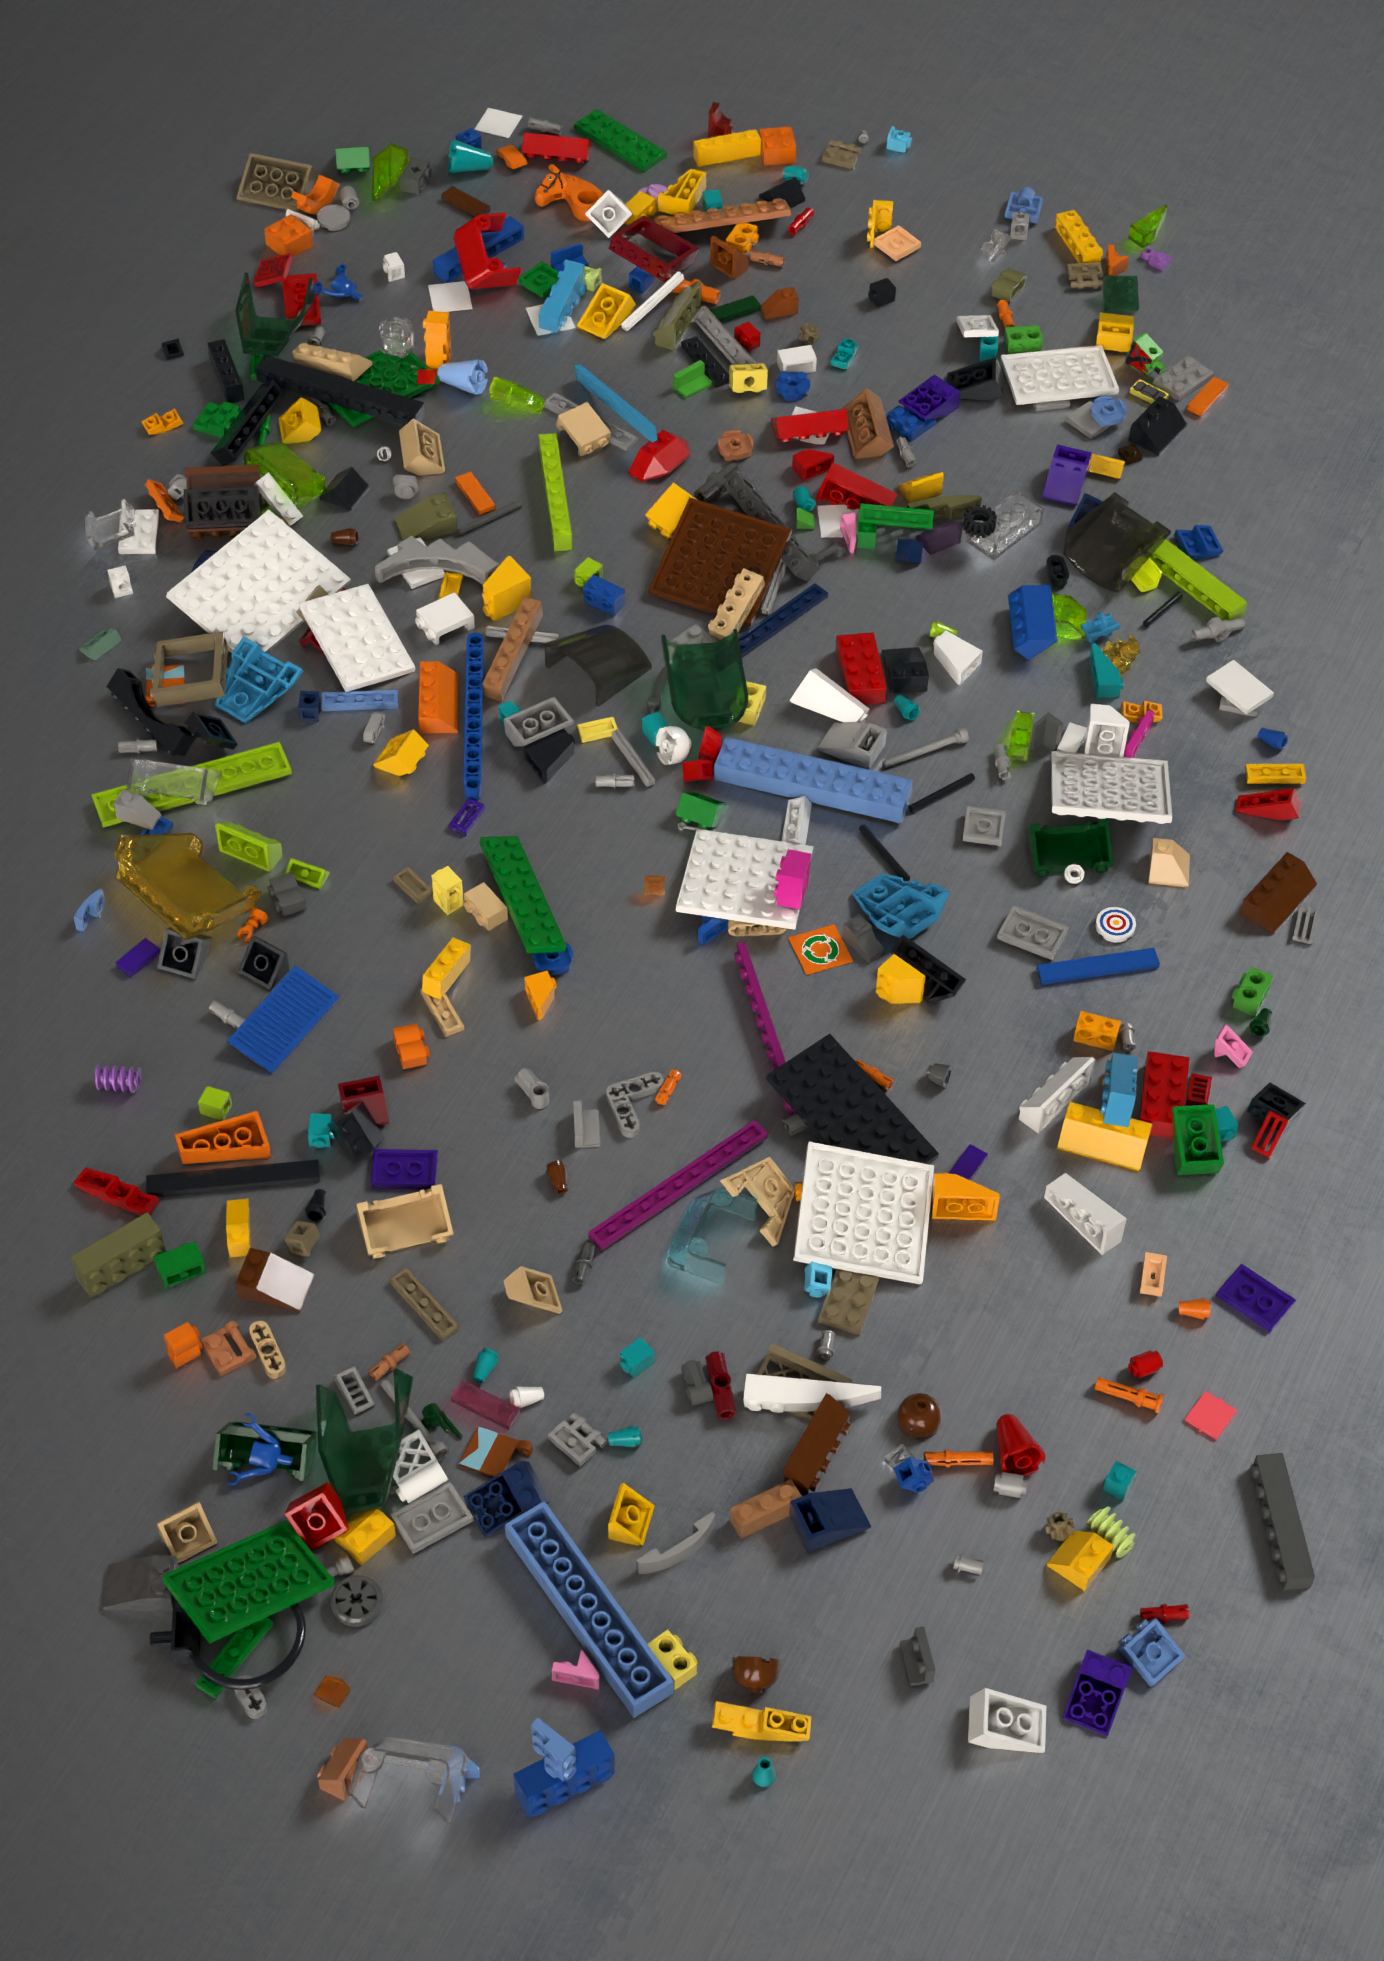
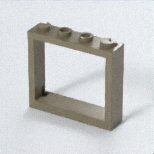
M224 632L157 642L156 650H154L155 662L152 664L154 675L151 676L153 688L150 689L151 698L155 699L157 707L225 697L228 643ZM215 650L213 680L163 688L166 657Z

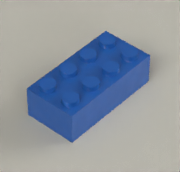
M601 1730L572 1744L576 1750V1772L569 1780L565 1779L562 1781L558 1777L553 1778L545 1770L544 1759L513 1774L515 1795L528 1818L533 1815L539 1816L543 1814L548 1807L554 1804L560 1805L565 1803L570 1796L576 1793L582 1794L588 1791L595 1783L606 1782L615 1774L614 1753Z

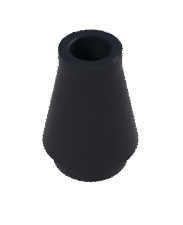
M315 1190L314 1195L305 1208L308 1219L321 1221L326 1216L327 1192L325 1190Z

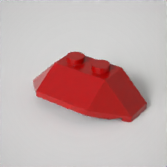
M660 431L657 434L656 441H648L640 448L629 469V474L642 482L647 481V479L669 475L690 457L688 441L672 432Z

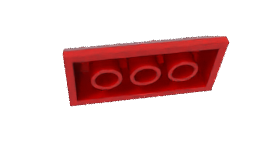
M524 133L522 153L526 155V158L535 159L536 156H542L543 160L558 158V161L568 162V159L574 160L575 163L584 164V161H589L593 143L589 139Z
M846 409L771 418L776 439H781V442L792 441V437H799V440L809 439V435L815 434L816 438L827 437L826 433L832 432L833 436L844 435V431L849 430Z

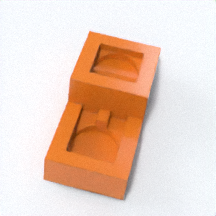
M513 145L496 149L497 155L505 159L506 166L515 169L527 165L525 157Z

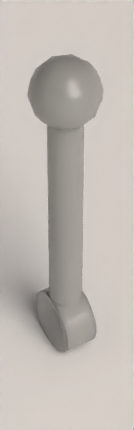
M684 822L678 823L679 830H707L703 828L685 825Z

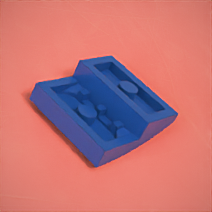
M1195 525L1192 530H1176L1174 533L1181 551L1191 557L1192 560L1210 558L1223 553V549L1211 526Z

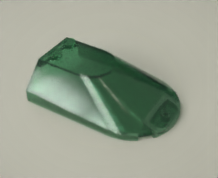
M733 629L730 635L720 641L712 643L677 645L667 640L666 635H661L671 703L677 716L687 725L704 731L707 726L719 731L736 724L745 714L748 705V691L737 629Z

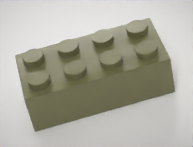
M145 1213L71 1256L77 1281L88 1296L92 1298L155 1261L154 1256L165 1251V1246L160 1228L150 1215Z

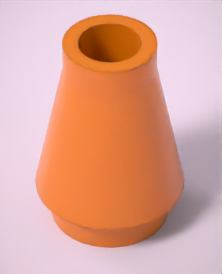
M1202 1298L1179 1301V1315L1202 1320L1210 1318L1211 1300Z

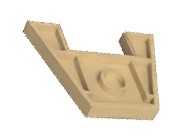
M768 1157L720 1180V1182L732 1197L737 1196L744 1187L748 1189L769 1216V1219L759 1231L773 1247L779 1243L795 1188L771 1157Z

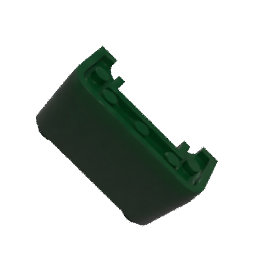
M1108 818L1098 819V823L1086 822V824L1055 827L1044 825L1040 828V823L1030 824L1025 830L1033 873L1038 874V877L1050 876V873H1063L1072 864L1079 865L1084 871L1096 870L1097 873L1107 872L1108 868L1114 865Z

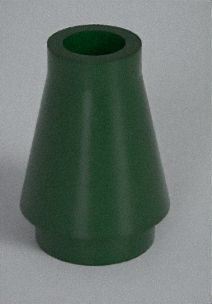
M1263 1008L1250 1023V1031L1254 1036L1264 1037L1269 1033L1271 1017L1273 1015L1270 1009Z

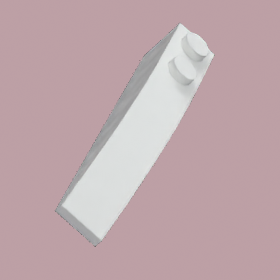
M746 1374L743 1400L744 1407H748V1409L753 1411L769 1409L775 1413H783L784 1411H816L826 1393L830 1394L843 1407L860 1405L881 1399L882 1393L881 1386Z

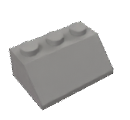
M555 697L504 718L505 735L514 746H525L574 724L572 718Z

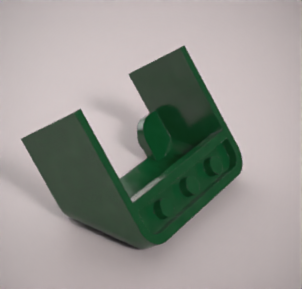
M229 1422L216 1433L212 1470L217 1471L221 1466H224L225 1470L235 1471L243 1465H252L249 1464V1459L254 1441L269 1442L265 1441L251 1427L243 1425V1423H251ZM258 1424L279 1442L282 1455L293 1457L291 1466L278 1463L276 1468L286 1469L288 1473L292 1474V1478L304 1481L311 1472L318 1432Z

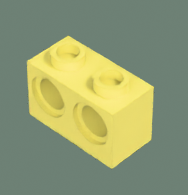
M744 681L742 688L739 687L737 690V700L732 702L730 711L733 712V721L755 726L766 700V686Z
M449 866L437 870L431 875L433 900L447 915L464 906L462 880Z
M668 1629L647 1644L673 1679L674 1691L697 1675L698 1661L691 1652L687 1653L683 1648L680 1638L676 1634L672 1635ZM667 1647L670 1648L671 1651L662 1652L660 1649ZM684 1665L686 1668L678 1670L675 1666Z

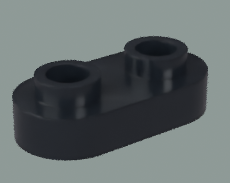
M1059 555L1049 556L1046 568L1051 583L1056 586L1066 585L1069 581V572L1064 558Z

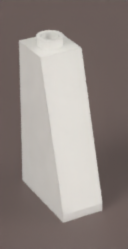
M817 668L809 671L790 699V702L843 723H864L868 718L867 713L870 710Z

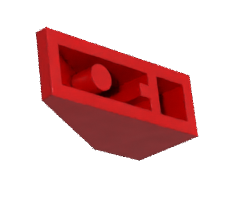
M1291 788L1238 796L1235 810L1241 814L1281 821L1299 818L1301 802L1295 789Z

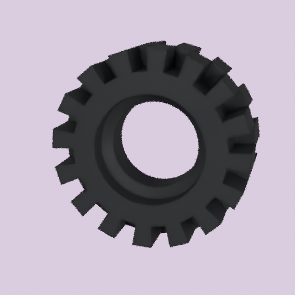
M973 505L971 508H967L963 517V530H966L967 535L970 533L971 537H974V535H976V538H980V536L986 538V535L988 537L991 536V533L993 534L996 528L997 515H995V511H991L992 508L990 507L986 509V505H983V507L977 505L976 508ZM976 520H981V521H984V523H978V522H975V521H976Z

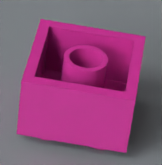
M788 849L786 856H782L780 862L781 869L777 870L775 881H778L774 891V896L777 897V905L801 909L809 885L811 853Z

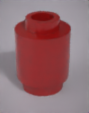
M1150 1350L1131 1357L1128 1368L1133 1376L1140 1379L1158 1372L1159 1368L1163 1367V1360L1158 1351Z

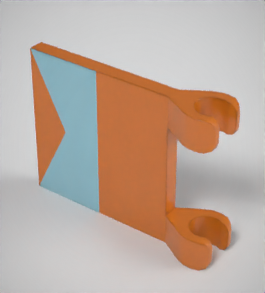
M184 664L165 666L163 688L185 684ZM146 667V701L149 707L155 706V700L150 695V689L153 688L151 676L154 675L153 667Z

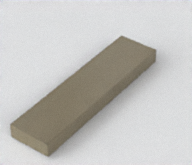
M407 1267L389 1279L390 1284L442 1342L460 1330L459 1324Z

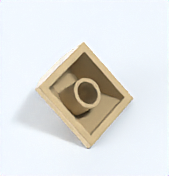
M1153 838L1150 850L1149 883L1188 887L1190 854L1174 840Z
M520 1266L503 1280L509 1299L559 1314L563 1312L552 1275Z

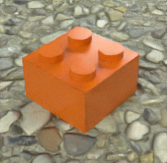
M792 127L759 129L763 166L796 163L797 147Z
M292 214L264 228L266 245L279 256L291 254L294 258L313 247L312 231Z

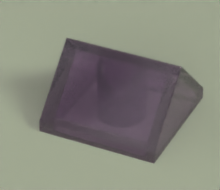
M962 521L945 523L932 530L915 535L918 541L924 543L923 548L929 555L961 543L963 523Z

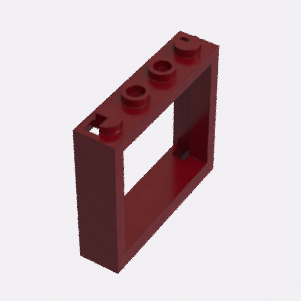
M644 215L613 234L609 250L663 282L669 280L676 272H681L693 264L699 250L698 247ZM640 234L674 254L677 258L667 264L628 240Z

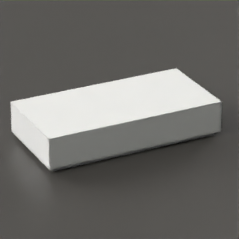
M1069 723L1057 751L1078 753L1085 738L1087 728Z

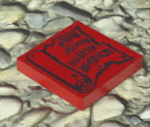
M286 254L262 260L254 280V285L261 287L285 281L293 260L292 255Z

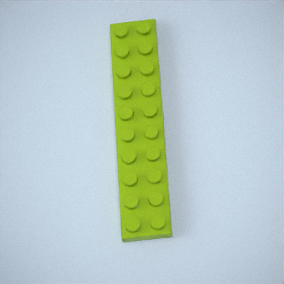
M276 742L91 795L104 828L125 822L116 818L114 802L122 790L141 795L160 812L292 774V770L281 743Z

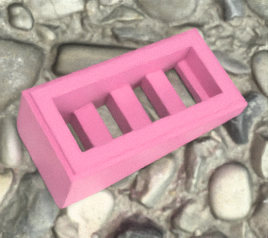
M855 513L842 514L840 529L849 552L854 553L856 545Z

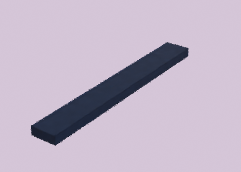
M814 583L709 657V662L721 672L725 671L828 598V592Z

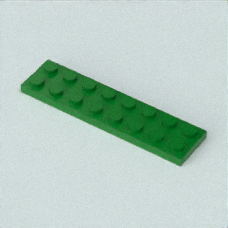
M481 837L480 846L527 954L565 952L567 945L519 837Z

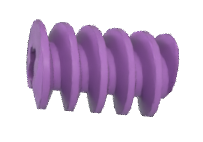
M99 1063L96 1066L95 1084L98 1090L105 1088L106 1091H110L113 1088L115 1092L121 1089L125 1093L128 1090L131 1093H135L140 1086L141 1067H138L135 1073L132 1066L129 1067L128 1072L125 1071L123 1065L120 1071H117L116 1065H113L111 1070H109L108 1064L104 1065L103 1070L100 1069Z

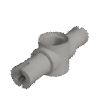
M1214 617L1208 621L1205 627L1192 630L1191 638L1195 642L1205 638H1214L1217 642H1221L1232 631L1244 629L1245 621L1242 617L1229 621L1221 620L1220 617Z

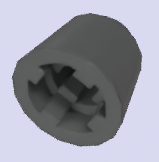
M934 1063L933 1066L930 1065L928 1067L926 1076L929 1077V1081L946 1088L951 1080L953 1067L951 1065Z

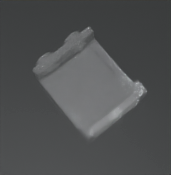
M125 499L121 500L122 509L96 518L92 511L85 513L86 538L94 550L135 535L134 527H136V523L133 519L135 511L133 506L129 505Z

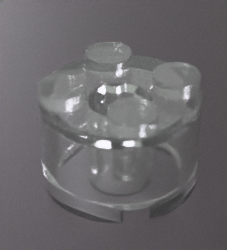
M396 316L393 317V320L388 321L387 318L379 325L381 351L392 356H398L399 358L406 357L415 347L414 326H412L411 321L407 318Z

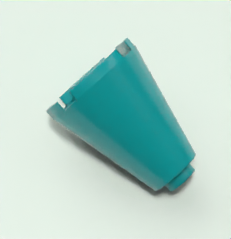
M452 139L448 153V173L489 170V167L493 166L491 153Z

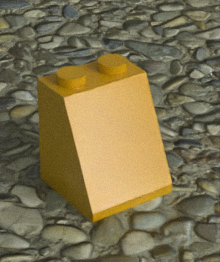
M673 482L645 514L649 520L648 525L654 530L658 528L666 539L672 538L689 498H696Z
M507 556L483 584L482 597L484 599L483 611L485 615L496 622L516 612L524 597L531 598V577L511 556Z

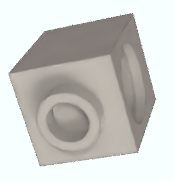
M1013 212L1010 239L1027 240L1030 214Z

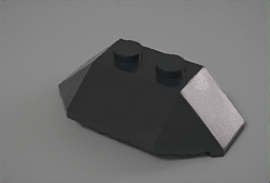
M905 935L901 936L891 950L892 955H897L926 976L923 999L928 1003L955 997L966 982L964 977Z

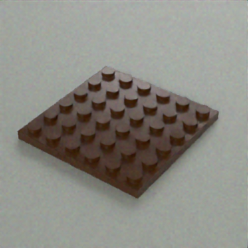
M689 498L648 589V594L716 616L719 605L723 604L726 600L727 591L733 588L737 574H741L744 568L763 576L765 583L763 590L743 623L751 627L791 537L792 529Z

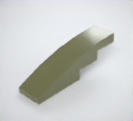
M980 495L942 496L908 503L907 508L934 510L933 520L945 516L950 521L964 516L966 509L971 508L973 505L975 508L977 505L981 507L982 497Z

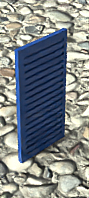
M295 965L227 1040V1043L273 1074L337 1002L340 996Z

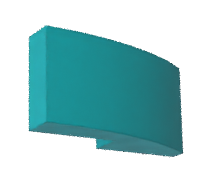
M843 338L837 347L836 354L831 359L830 365L847 370L858 350L859 343L852 339Z

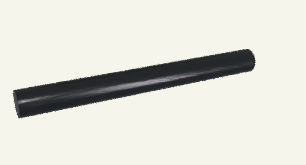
M970 773L909 805V811L913 813L975 780L974 774Z
M865 824L861 825L859 830L899 877H903V881H909L911 877L868 827Z

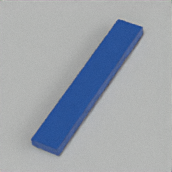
M1147 948L1037 965L1036 970L1041 985L1159 968L1160 962L1155 948Z

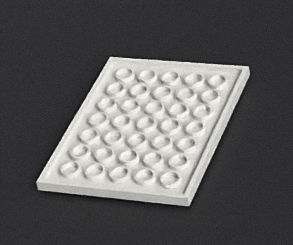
M268 510L168 591L166 597L206 632L215 633L223 631L228 643V650L231 653L243 636L258 644L264 652L268 653L304 623L296 611L299 609L300 603L308 598L316 586L321 585L330 595L342 587L345 588L351 579L273 512Z

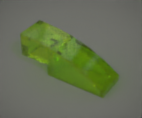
M494 377L489 388L490 399L507 402V408L541 414L545 399L517 383Z
M1016 711L1008 752L1010 759L1027 761L1034 713Z

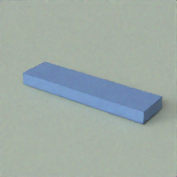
M398 690L321 693L322 711L398 708Z

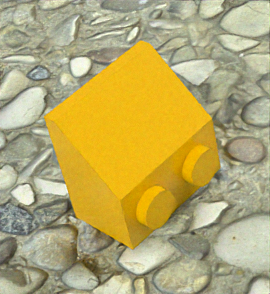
M302 397L278 418L283 444L309 442L322 431L318 406Z
M412 729L391 738L373 763V766L397 776L407 773L411 774L416 769L417 762L425 756V750L429 745Z
M893 954L878 968L876 993L881 999H885L891 1004L921 1003L923 1001L926 976Z
M363 1505L347 1519L348 1531L333 1538V1540L357 1563L363 1566L396 1536L395 1526L378 1508Z
M1073 1530V1535H1070L1048 1561L1047 1566L1083 1591H1086L1111 1559L1114 1545L1096 1533Z

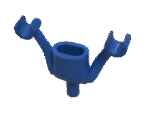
M340 264V267L336 268L335 273L337 277L331 284V288L335 291L322 288L323 284L320 281L313 284L311 292L315 295L323 293L333 297L346 298L352 296L358 301H361L363 295L356 291L357 285L345 275L347 269L345 264Z
M246 1413L245 1415L253 1418L252 1423H243V1425L251 1427L269 1443L254 1441L249 1464L262 1468H255L241 1473L230 1472V1474L237 1476L235 1483L227 1482L232 1486L238 1485L242 1479L270 1474L276 1469L278 1463L291 1466L293 1462V1457L281 1454L279 1442L256 1423V1418L251 1413Z

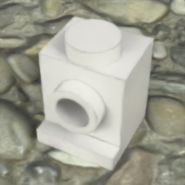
M398 253L384 255L383 269L388 275V281L391 282L405 278L404 263Z
M126 566L107 570L110 586L115 598L133 594Z

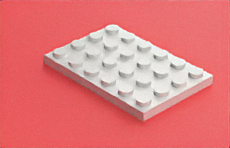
M1102 345L1001 355L1000 362L1016 405L1119 394V387Z
M369 584L300 603L299 608L345 692L415 672V665Z

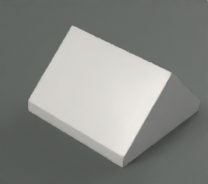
M608 189L585 215L610 238L632 215V212L620 198Z

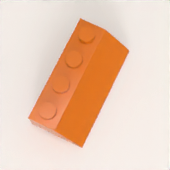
M420 661L418 718L420 734L458 733L459 674L440 661Z

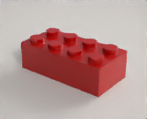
M874 632L837 635L836 656L844 690L864 705L885 703L886 683Z
M1148 1051L1144 1067L1139 1120L1152 1124L1150 1135L1173 1138L1172 1107L1185 1106L1190 1057Z

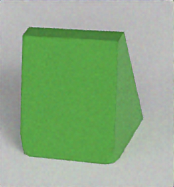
M796 508V529H815L814 514L801 508Z

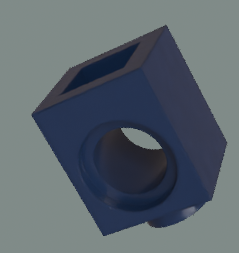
M300 691L298 704L299 720L319 721L321 708L320 692Z

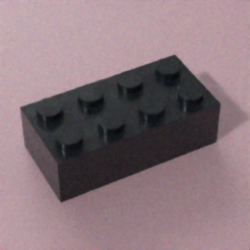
M258 486L183 489L186 529L248 527L260 517Z

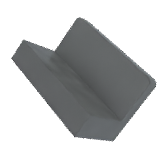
M1048 712L1034 723L1030 750L1034 751L1043 744L1051 751H1056L1060 744L1063 722Z

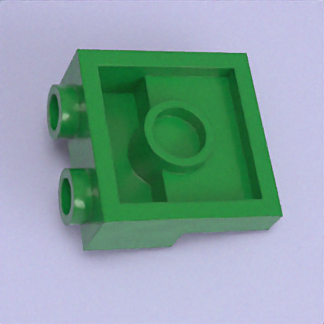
M209 401L194 421L193 429L222 438L240 414V406L226 401L222 405Z

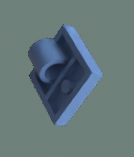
M1030 187L1022 188L1020 193L1011 192L1004 218L1012 219L1013 212H1023L1030 214L1029 222L1037 223L1044 197L1035 196V191Z

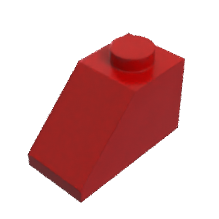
M806 449L793 455L792 469L805 481L827 472L832 463H834V455L832 453Z

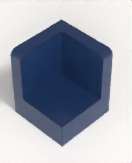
M898 539L895 561L921 564L924 543L912 539Z

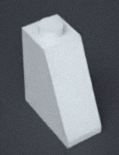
M946 630L935 638L933 654L956 684L961 685L981 664L983 651Z

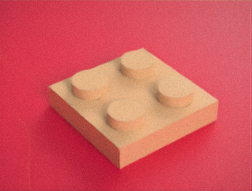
M899 225L874 239V245L895 261L921 248V242Z

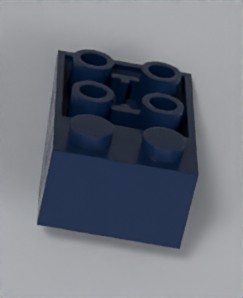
M527 1461L516 1463L463 1496L484 1537L504 1528L506 1523L544 1501L546 1504L551 1502L530 1462Z
M852 1488L810 1493L790 1501L789 1515L808 1553L871 1528Z

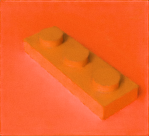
M148 479L145 486L149 490L148 493L155 499L156 505L163 511L164 517L169 521L174 520L181 523L184 516L171 496L168 495L167 490L161 483Z

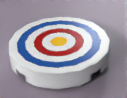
M1109 907L1098 914L1095 926L1098 934H1101L1105 940L1117 943L1124 942L1127 938L1134 935L1136 921L1134 916L1126 909Z

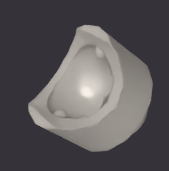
M176 474L168 483L169 489L167 492L174 500H178L180 497L184 499L183 489H187L186 477Z
M396 475L393 478L394 491L399 498L411 499L418 493L419 486L416 476Z

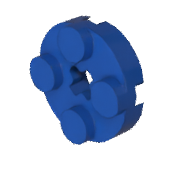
M783 371L776 379L775 391L778 395L779 393L783 395L785 400L798 401L803 399L804 395L810 393V380L805 372Z
M566 943L565 952L532 953L535 968L539 970V973L548 971L549 975H559L568 972L573 962L571 946ZM553 954L557 958L550 959V955Z

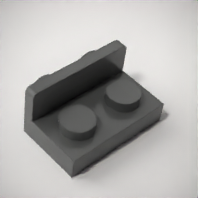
M918 1627L915 1628L914 1636L911 1639L900 1641V1649L911 1686L934 1682L936 1671L925 1628Z

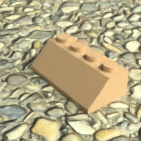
M301 343L292 352L295 364L355 381L372 365V361L362 356L307 343Z

